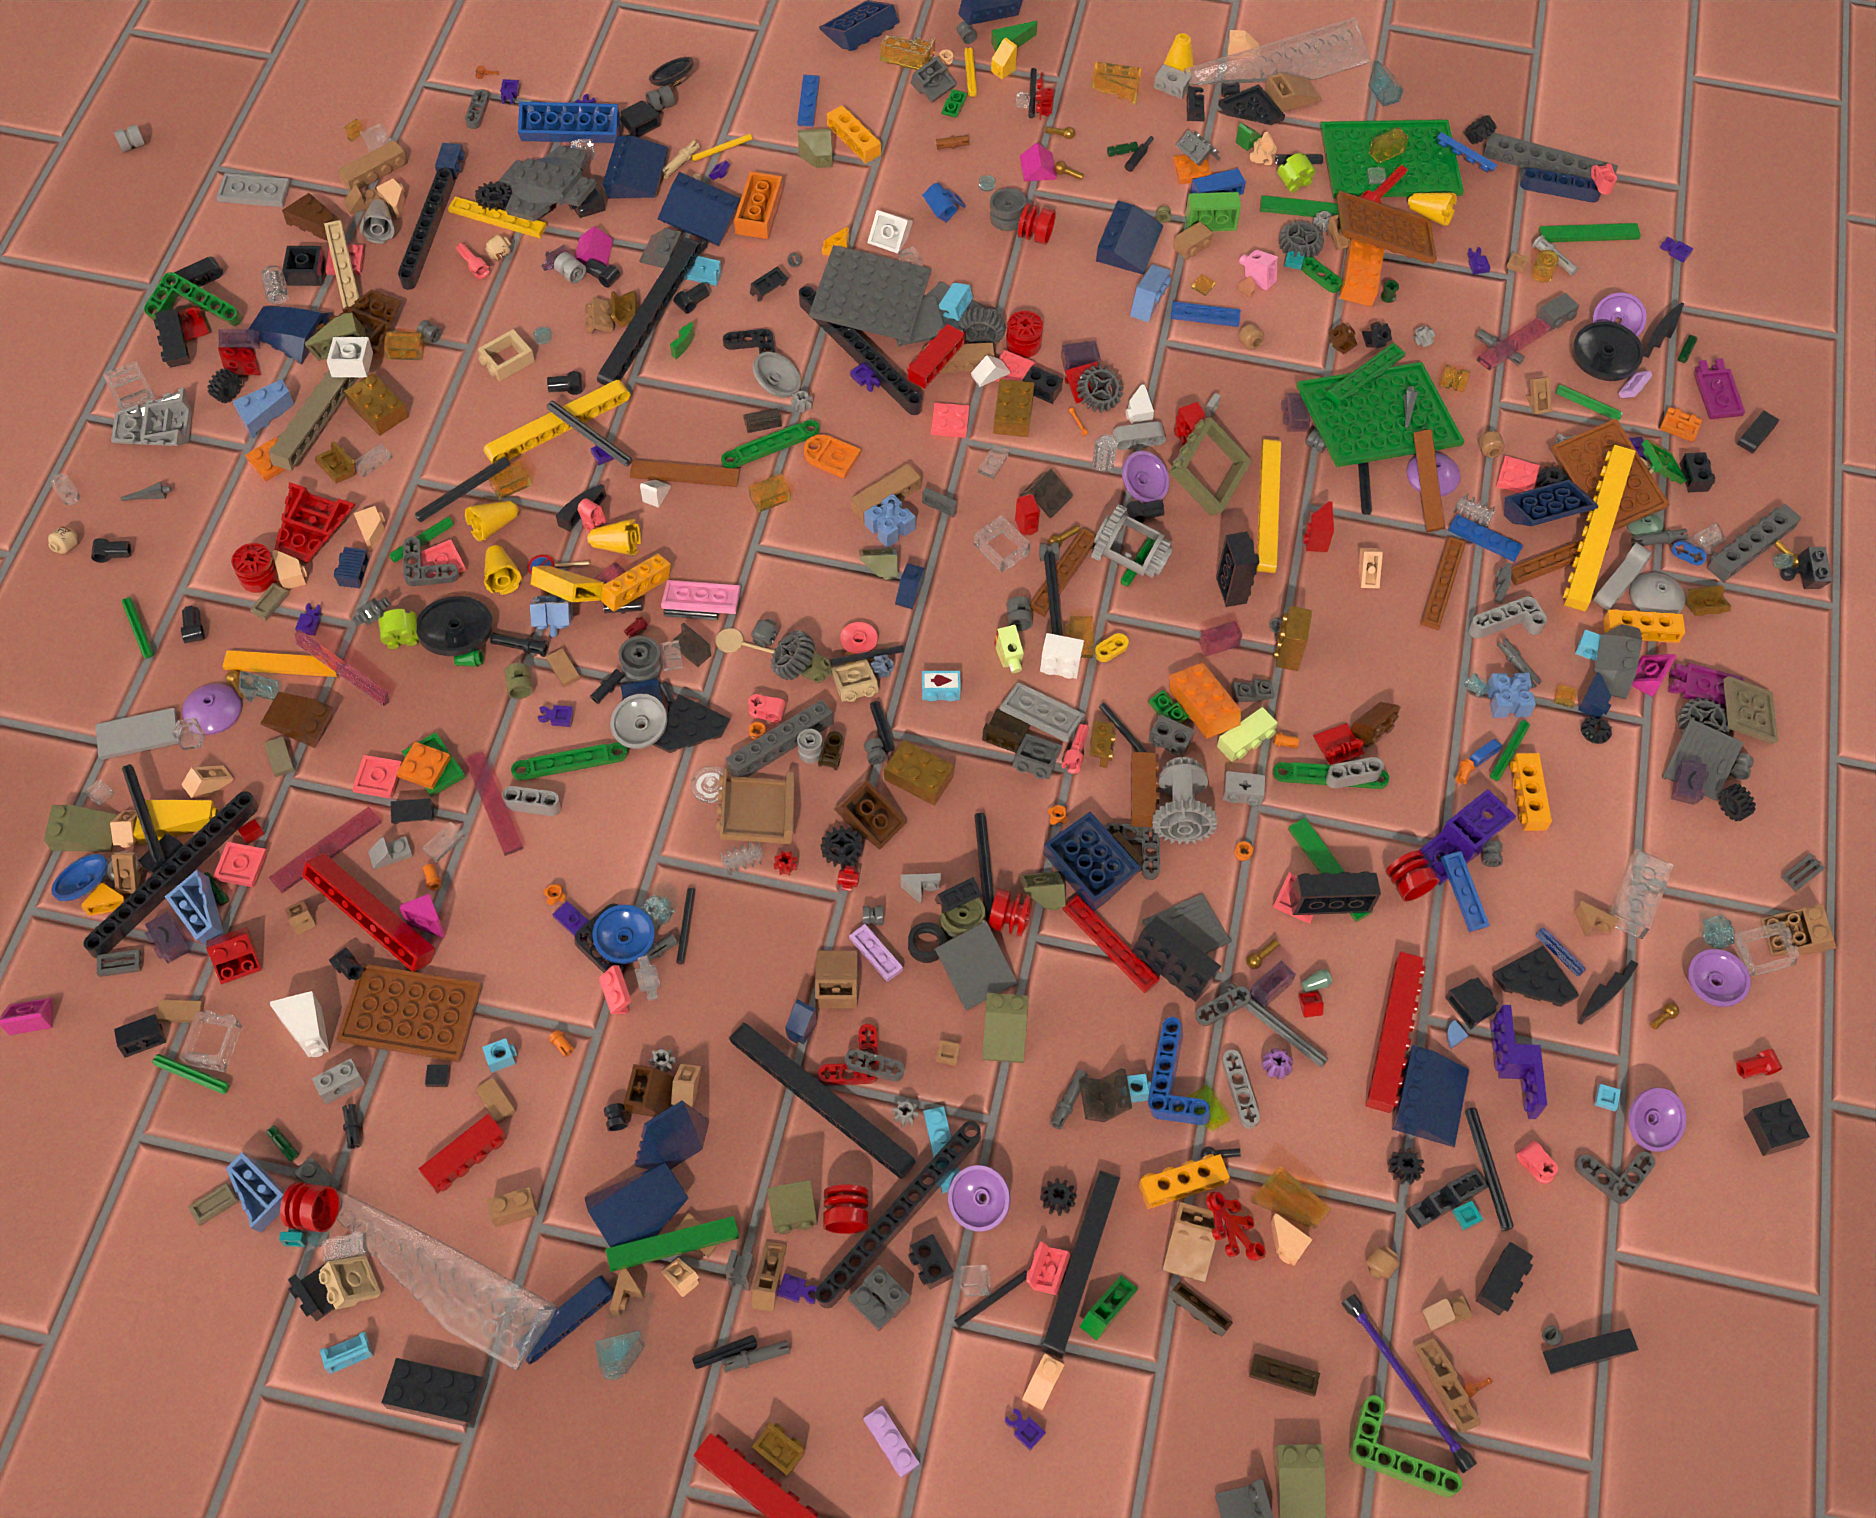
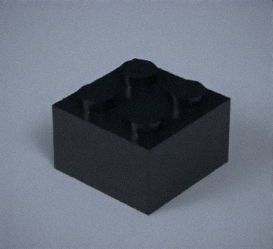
M287 246L282 269L287 286L322 285L326 259L321 246Z
M1791 1098L1754 1108L1744 1117L1762 1156L1800 1146L1810 1138Z

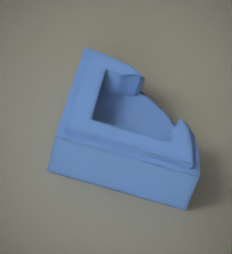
M1456 1020L1452 1021L1447 1030V1043L1451 1049L1468 1037V1034Z

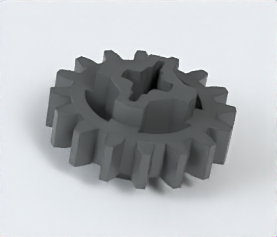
M386 597L379 601L373 598L356 610L358 615L351 620L356 627L364 622L368 626L376 621L379 616L382 617L385 612L384 609L391 604Z

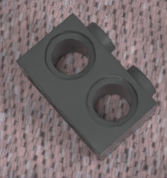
M1160 714L1151 730L1149 742L1156 747L1169 750L1174 755L1184 757L1193 740L1195 730Z

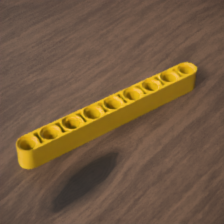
M615 380L562 407L585 423L625 403L631 394L620 380ZM550 412L486 444L483 452L492 464L504 456L511 460L573 428Z
M1263 439L1261 445L1257 554L1260 562L1256 568L1257 572L1275 573L1277 567L1281 441Z

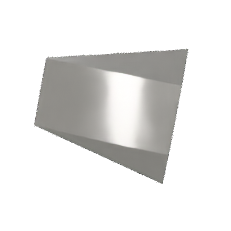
M182 387L174 394L170 392L163 394V398L158 400H147L146 404L142 406L137 404L115 412L111 442L118 444L179 446L188 443L192 411L186 389Z

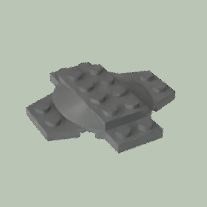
M560 145L541 159L533 160L527 158L524 162L516 160L498 180L500 185L505 183V187L509 186V189L512 190V195L505 209L507 215L534 222L547 213L552 204L559 203V205L567 203L579 207L597 186L594 179L583 177L581 173L588 160L587 152Z

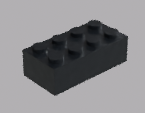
M1248 531L1225 536L1216 580L1226 607L1247 604L1248 598L1251 596V587L1254 585V576L1257 574L1256 568L1260 561L1258 554H1255L1254 541L1249 537Z
M1368 871L1360 873L1342 872L1339 874L1325 872L1315 875L1303 873L1297 875L1289 893L1293 915L1371 913L1381 895L1377 873H1369Z
M1158 916L1142 930L1132 950V953L1137 958L1143 960L1155 972L1162 975L1170 984L1176 986L1195 1002L1209 989L1221 968V965Z
M396 1358L381 1403L389 1410L474 1428L488 1383L481 1376Z

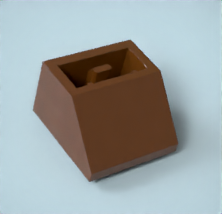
M1379 702L1353 723L1351 731L1355 738H1361L1365 747H1368L1371 743L1376 744L1381 739V735L1384 733L1388 734L1394 729V722L1399 717L1398 713L1401 707L1397 704Z
M633 1064L624 1100L626 1112L656 1117L670 1108L674 1077L654 1067Z

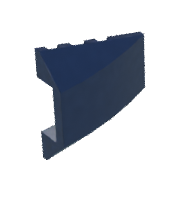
M263 306L247 330V333L263 343L270 344L275 350L284 352L287 357L296 359L302 365L310 353L309 349L305 346V342L310 339L317 326L322 323L325 325L329 322V318L334 313L292 307Z
M681 1100L644 1123L641 1134L643 1140L639 1143L641 1150L637 1151L636 1156L638 1159L635 1160V1166L651 1169L667 1163L669 1168L672 1169L703 1149L709 1125L708 1118Z
M667 1163L658 1165L584 1197L588 1213L610 1248L657 1236L667 1221H670L689 1199Z

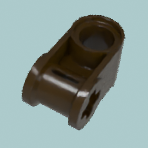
M832 731L827 734L818 760L819 767L828 766L836 771L838 770L844 748L841 733ZM838 742L837 745H832L831 743Z

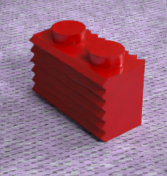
M1034 495L1018 497L1015 521L1021 535H1032L1038 532L1040 509Z

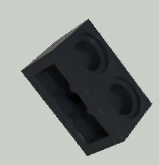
M1033 365L1023 378L1024 382H1034L1033 396L1051 404L1054 403L1062 391L1063 378Z
M1706 452L1684 454L1680 462V468L1687 480L1685 484L1688 493L1708 492L1715 483V475L1712 473L1711 462Z
M934 1234L910 1245L908 1257L912 1265H917L920 1273H918V1276L923 1285L927 1284L931 1290L953 1278L954 1271ZM926 1249L930 1252V1255L922 1257L919 1255V1251ZM936 1268L941 1273L938 1276H932L929 1274V1271Z

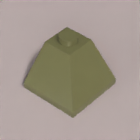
M831 129L798 130L799 157L816 168L833 167Z
M896 548L859 549L860 560L877 576L883 577L884 580H891L898 576Z
M1058 871L1019 875L1024 891L1045 909L1058 910L1060 907H1066L1064 882Z

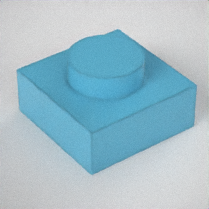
M1599 1084L1594 1105L1616 1111L1621 1090Z

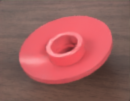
M854 622L847 625L840 634L842 647L847 652L854 654L872 651L878 640L875 629L863 622Z

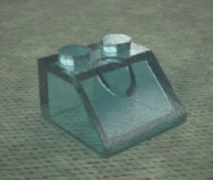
M1378 60L1374 61L1368 86L1383 107L1400 102L1403 94L1402 86L1399 85L1395 76L1386 66Z
M640 1331L595 1341L599 1369L604 1379L616 1380L621 1378L623 1374H627L645 1347Z

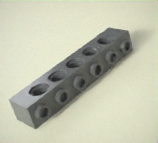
M1786 504L1780 508L1776 507L1770 513V516H1764L1757 526L1752 525L1745 535L1740 534L1732 545L1729 543L1722 549L1720 554L1718 552L1710 558L1711 563L1707 569L1723 583L1773 546L1778 539H1782L1794 530L1802 517Z
M822 699L728 756L726 758L727 770L734 777H749L798 746L797 737L801 731L815 729L820 733L833 725V712Z

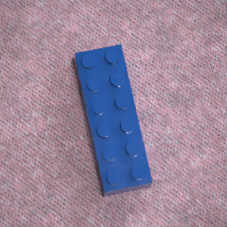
M519 102L518 134L521 141L615 143L616 137L619 136L620 110L618 104Z

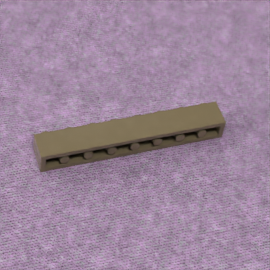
M330 370L324 374L323 379L316 385L313 393L306 399L305 404L297 411L296 416L289 422L286 430L279 436L275 445L270 448L269 456L272 465L290 471L294 469L344 399V391L353 386L359 377H332Z

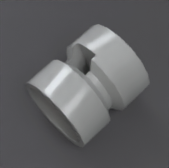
M136 124L129 126L127 131L124 129L113 131L122 152L132 150L133 145L135 147L145 145Z
M569 252L561 253L554 262V269L572 284L578 283L585 276L586 267Z
M805 729L797 737L798 756L805 763H816L823 749L822 736L815 729Z

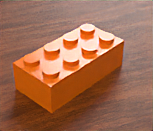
M749 172L734 219L735 234L768 239L783 193L782 176Z
M1351 239L1347 248L1339 299L1372 307L1378 294L1384 248H1377L1374 245L1364 244L1358 240Z
M1203 662L1169 675L1171 694L1206 739L1241 725V709Z

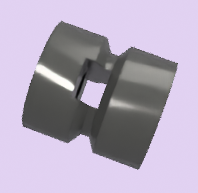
M668 85L658 88V91L646 92L648 105L657 112L662 110L663 107L668 108L675 105L673 93Z
M1022 596L1009 599L1006 603L1009 626L1016 625L1017 631H1025L1031 628L1033 620L1030 600Z

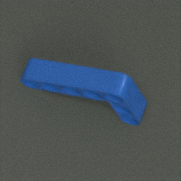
M1169 1017L1162 1025L1148 1099L1150 1112L1154 1118L1196 1125L1207 1124L1210 1121L1211 1113L1205 1100L1172 1095L1182 1045L1183 1029L1179 1019ZM1170 1028H1178L1174 1032L1169 1031ZM1169 1046L1174 1047L1171 1051L1165 1050ZM1165 1065L1171 1066V1067H1170L1169 1069H1167V1070H1162V1069H1161V1068H1162L1163 1066H1165ZM1160 1085H1167L1165 1089H1158ZM1157 1104H1163V1107L1160 1109L1154 1108ZM1177 1107H1184V1110L1181 1112L1175 1111ZM1198 1110H1205L1201 1115L1196 1114Z

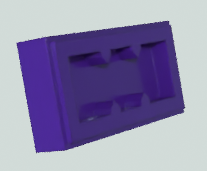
M568 901L552 914L574 937L576 932L589 922ZM580 936V942H582L587 936H585L584 938Z

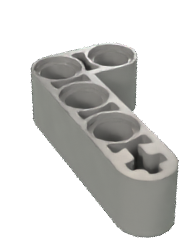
M1636 543L1624 562L1597 593L1593 602L1607 611L1611 610L1642 572L1653 552Z
M1524 597L1474 616L1468 632L1474 638H1482L1522 623L1530 634L1538 635L1547 622V616L1534 598Z

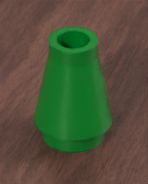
M475 650L468 654L454 656L455 666L479 667V665H483L484 657L482 651Z

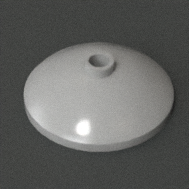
M764 352L759 354L754 360L753 373L757 382L764 390L778 397H791L797 393L801 385V378L796 367L787 358L774 352Z
M1650 572L1638 576L1633 581L1629 590L1631 603L1639 612L1654 611L1657 613L1672 612L1680 614L1686 601L1684 590L1680 584L1670 576L1662 573Z
M648 694L629 696L621 701L612 713L610 722L612 734L621 745L627 748L642 749L654 744L666 729V709L654 696Z

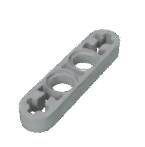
M1228 1050L1223 1055L1222 1066L1241 1125L1244 1128L1253 1129L1258 1125L1260 1114L1240 1053L1236 1050ZM1229 1056H1231L1232 1059H1236L1234 1063V1070H1232L1233 1066L1231 1061H1227ZM1240 1075L1243 1078V1083H1234L1232 1076ZM1240 1094L1247 1095L1249 1102L1241 1103L1238 1100V1096ZM1249 1107H1252V1108H1250L1249 1111H1248L1250 1117H1254V1119H1253L1252 1122H1250L1249 1119H1246V1120H1245V1118H1246V1116H1247V1110H1246V1109L1249 1108Z

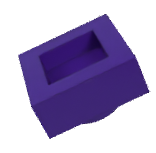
M726 160L717 164L708 176L712 180L723 178L727 174L726 170L730 164Z
M598 446L591 448V453L598 465L615 459Z

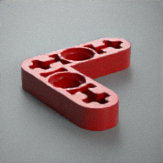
M864 1024L859 1029V1050L871 1049L878 1055L877 1029L872 1024ZM867 1030L871 1034L870 1043H866V1035H864ZM864 1058L863 1067H865L866 1058ZM878 1061L869 1063L872 1070H878ZM846 1063L825 1064L818 1070L820 1083L827 1086L872 1084L878 1079V1077H867V1074L853 1071L854 1076L852 1078L846 1079L842 1076V1073L848 1069ZM836 1070H839V1079H836ZM825 1071H829L831 1074L829 1079H825Z

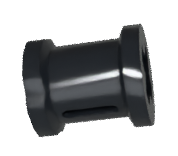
M1239 82L1221 84L1222 97L1240 92Z

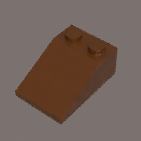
M278 692L260 725L315 748L332 718L333 707L315 699Z
M868 780L859 783L834 808L847 824L858 831L879 850L907 823Z

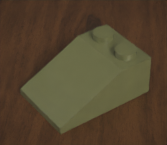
M344 313L341 316L335 317L306 341L305 346L318 361L328 358L333 337H366L365 328L353 313Z
M52 805L44 841L52 851L112 852L113 840L110 822L117 815L74 805Z
M987 993L982 1060L1024 1063L1028 996Z
M810 1180L767 1188L774 1233L787 1234L793 1229L807 1230L811 1229L813 1225H817Z
M1323 1444L1277 1445L1273 1449L1279 1518H1326Z

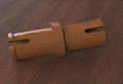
M968 134L936 139L937 150L944 148L955 149L958 146L970 145Z

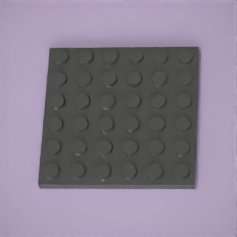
M833 245L809 317L910 342L931 269Z

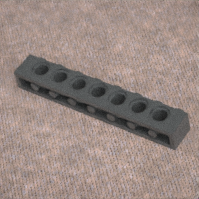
M1491 133L1492 135L1488 138L1483 154L1485 158L1526 169L1535 168L1592 179L1591 168L1593 165L1605 166L1608 164L1600 160L1497 133ZM1611 164L1616 175L1618 165Z

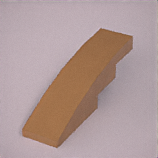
M1435 1338L1416 1345L1414 1349L1460 1434L1479 1426L1481 1420L1470 1405L1469 1396L1457 1379V1372Z

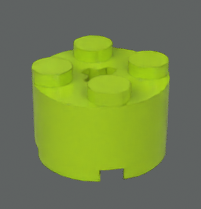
M1302 153L1292 155L1286 160L1287 163L1284 166L1281 164L1278 168L1277 175L1291 193L1296 192L1299 187L1311 185L1313 182L1312 178L1316 173L1314 166L1306 155Z
M393 609L384 612L382 618L378 617L380 640L387 645V648L396 649L399 645L414 646L418 643L416 633L417 614L415 612L405 613V609Z

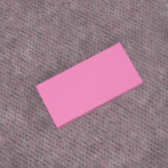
M667 580L661 609L736 614L741 586Z

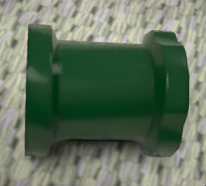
M1394 280L1385 282L1381 299L1386 303L1394 302L1396 291L1399 290V284Z

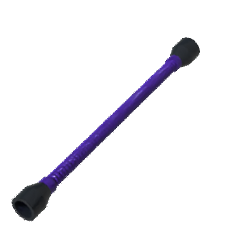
M1353 1294L1341 1303L1347 1313L1363 1324L1364 1329L1368 1331L1367 1333L1375 1341L1376 1346L1380 1348L1385 1358L1389 1360L1388 1362L1396 1370L1395 1372L1399 1375V1378L1403 1380L1404 1385L1412 1392L1411 1394L1419 1402L1418 1404L1422 1407V1410L1426 1412L1427 1417H1430L1429 1419L1437 1427L1436 1429L1439 1430L1440 1435L1450 1445L1449 1449L1453 1453L1455 1463L1461 1472L1465 1473L1475 1466L1477 1462L1474 1457L1462 1448L1459 1442L1457 1443L1453 1436L1449 1434L1450 1432L1442 1424L1441 1419H1438L1439 1417L1431 1409L1432 1407L1428 1404V1401L1424 1399L1423 1394H1420L1421 1392L1413 1384L1414 1382L1410 1379V1376L1406 1374L1407 1372L1401 1367L1400 1362H1397L1398 1360L1394 1357V1354L1390 1352L1391 1350L1385 1345L1386 1343L1382 1340V1337L1373 1328L1357 1295Z

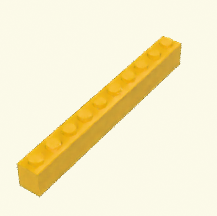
M1614 445L1612 451L1608 450L1605 461H1607V466L1603 465L1600 476H1603V479L1598 481L1595 490L1599 492L1597 496L1594 495L1593 501L1598 504V508L1593 509V511L1590 510L1586 521H1589V525L1585 526L1582 532V536L1585 538L1584 541L1579 543L1577 551L1580 554L1579 557H1575L1572 567H1575V570L1570 573L1568 578L1570 587H1566L1563 598L1566 599L1564 606L1586 612L1590 604L1636 452L1635 450Z

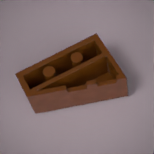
M310 193L282 210L287 225L297 226L304 232L306 230L312 232L314 236L326 241L328 239L324 223L340 220Z

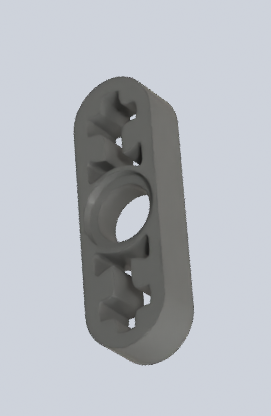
M483 89L474 92L465 116L467 127L470 129H477L481 126L489 103L488 93ZM474 108H481L478 111L473 110Z
M1242 986L1237 987L1198 1008L1196 1011L1198 1024L1209 1026L1246 1006L1250 1002L1249 990ZM1238 992L1246 994L1245 1001L1238 999L1234 1001L1236 1006H1232V1002L1228 997L1231 996L1232 1000L1238 997ZM1221 1001H1226L1229 1004V1009L1225 1012H1221L1217 1008V1004ZM1214 1006V1011L1218 1016L1215 1017L1214 1013L1209 1015L1208 1021L1200 1019L1202 1016L1201 1012L1204 1011L1208 1014L1212 1011L1210 1007Z
M857 1049L848 1051L845 1056L846 1066L852 1071L893 1082L900 1081L904 1076V1065L898 1060ZM854 1056H857L858 1061H856L855 1064H852L851 1059H853ZM864 1058H866L865 1067H863ZM878 1061L881 1067L878 1070H872L869 1068V1063ZM884 1064H887L886 1073H883ZM897 1067L899 1072L893 1075L891 1070Z

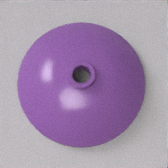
M1614 293L1599 302L1593 314V323L1600 321L1616 323V319H1621L1620 325L1630 329L1638 337L1646 324V310L1637 297L1628 293Z
M1138 451L1128 456L1122 468L1123 482L1135 499L1146 503L1161 500L1167 494L1169 475L1165 465L1157 456L1147 451Z
M1435 452L1441 496H1445L1457 488L1461 477L1460 470L1451 458ZM1415 456L1408 464L1407 478L1412 487L1421 493L1417 456Z
M212 683L197 688L186 698L182 708V715L186 725L194 732L213 735L229 729L238 720L242 710V703L239 695L233 688L224 684Z
M1720 949L1702 951L1693 958L1688 968V980L1691 988L1698 997L1711 1005L1718 1007L1734 1006L1740 1003L1750 990L1751 979L1746 966L1739 958L1727 951Z
M1664 1088L1647 1089L1640 1093L1631 1105L1628 1119L1629 1129L1634 1140L1641 1147L1655 1152L1666 1151L1675 1146L1684 1133L1686 1127L1684 1105L1679 1097L1670 1090Z
M984 1165L967 1167L960 1171L950 1184L948 1191L950 1211L956 1221L969 1230L979 1232L995 1228L1005 1219L1010 1208L1011 1195L1008 1184L1003 1176L991 1167ZM983 1193L987 1196L986 1201H983L981 1198Z

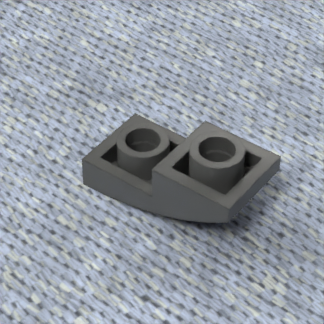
M1508 562L1504 568H1499L1495 576L1498 579L1495 584L1497 588L1494 593L1497 596L1494 601L1499 604L1502 603L1511 581V564Z
M1254 679L1252 683L1233 682L1231 685L1235 702H1255L1274 698L1271 680Z

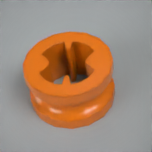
M754 722L749 726V737L753 741L766 734V728L761 722ZM758 729V731H760V734H756V732L754 733V730Z
M1245 841L1239 842L1234 850L1235 857L1240 861H1247L1253 853L1252 845ZM1241 848H1242V850H1243L1244 848L1247 849V853H1246V854H1245V852H1244V854L1240 853Z

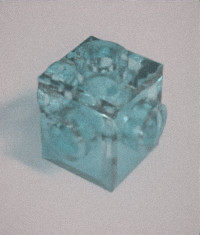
M657 895L649 897L641 908L650 917L655 928H660L663 924H666L675 912L668 898Z
M1723 915L1703 920V938L1706 943L1715 949H1723L1727 945L1734 944L1733 936H1735V930L1730 920Z

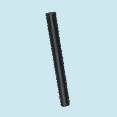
M1032 68L1030 71L1029 118L1035 117L1036 68Z
M900 645L831 658L830 663L831 666L872 659L874 656L903 653L904 646Z
M1102 703L1099 706L1101 711L1137 752H1147L1105 703Z
M688 888L676 960V963L680 965L685 962L695 889Z
M1024 1270L955 1319L954 1322L957 1327L960 1328L1026 1281L1027 1271Z

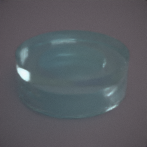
M989 175L982 176L979 179V188L986 192L992 191L995 188V179Z
M539 327L533 333L534 340L538 344H547L552 338L550 330L546 327Z
M1779 554L1774 557V566L1777 568H1788L1793 565V556L1789 554Z
M307 1230L306 1240L313 1247H321L329 1240V1231L313 1232Z

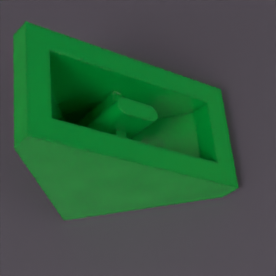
M1240 123L1236 143L1248 151L1254 147V142L1258 138H1262V135L1253 128Z

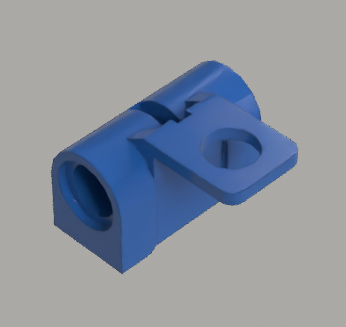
M941 183L931 185L922 194L937 218L946 223L957 212L955 203L963 208L966 207L959 195L949 189H944Z

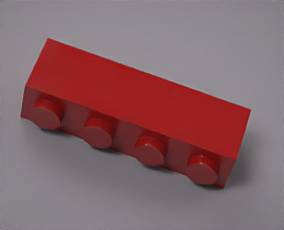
M949 324L940 329L937 336L929 341L924 351H920L916 360L908 365V380L925 389L962 348L965 333Z
M487 1114L418 1169L438 1194L440 1191L447 1190L458 1177L465 1176L473 1165L484 1161L487 1154L493 1149L500 1148L507 1138L503 1130Z

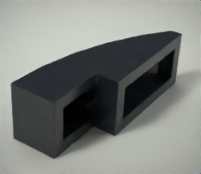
M601 484L593 487L567 503L556 515L558 526L571 532L581 519L578 512L579 503L587 498L600 505L606 498L604 485Z

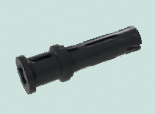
M495 632L490 637L491 644L520 649L526 654L535 653L545 657L549 649L548 641L533 640L532 637L522 639Z

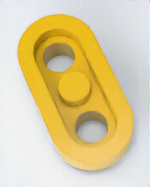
M1121 633L1107 638L1096 646L1095 658L1100 662H1108L1122 654L1128 648V638Z

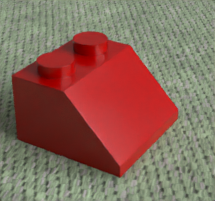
M1328 501L1313 513L1310 522L1306 523V533H1303L1302 539L1303 544H1306V551L1328 552L1334 534L1333 501Z

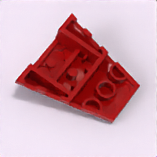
M289 482V493L285 499V511L282 513V524L278 530L274 550L309 563L355 507V504L339 498L337 502L310 494L306 487Z

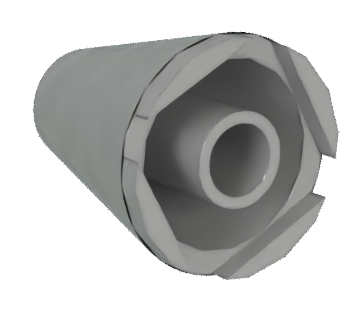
M375 199L370 203L360 222V232L369 242L382 244L393 237L395 227L386 202L381 199Z

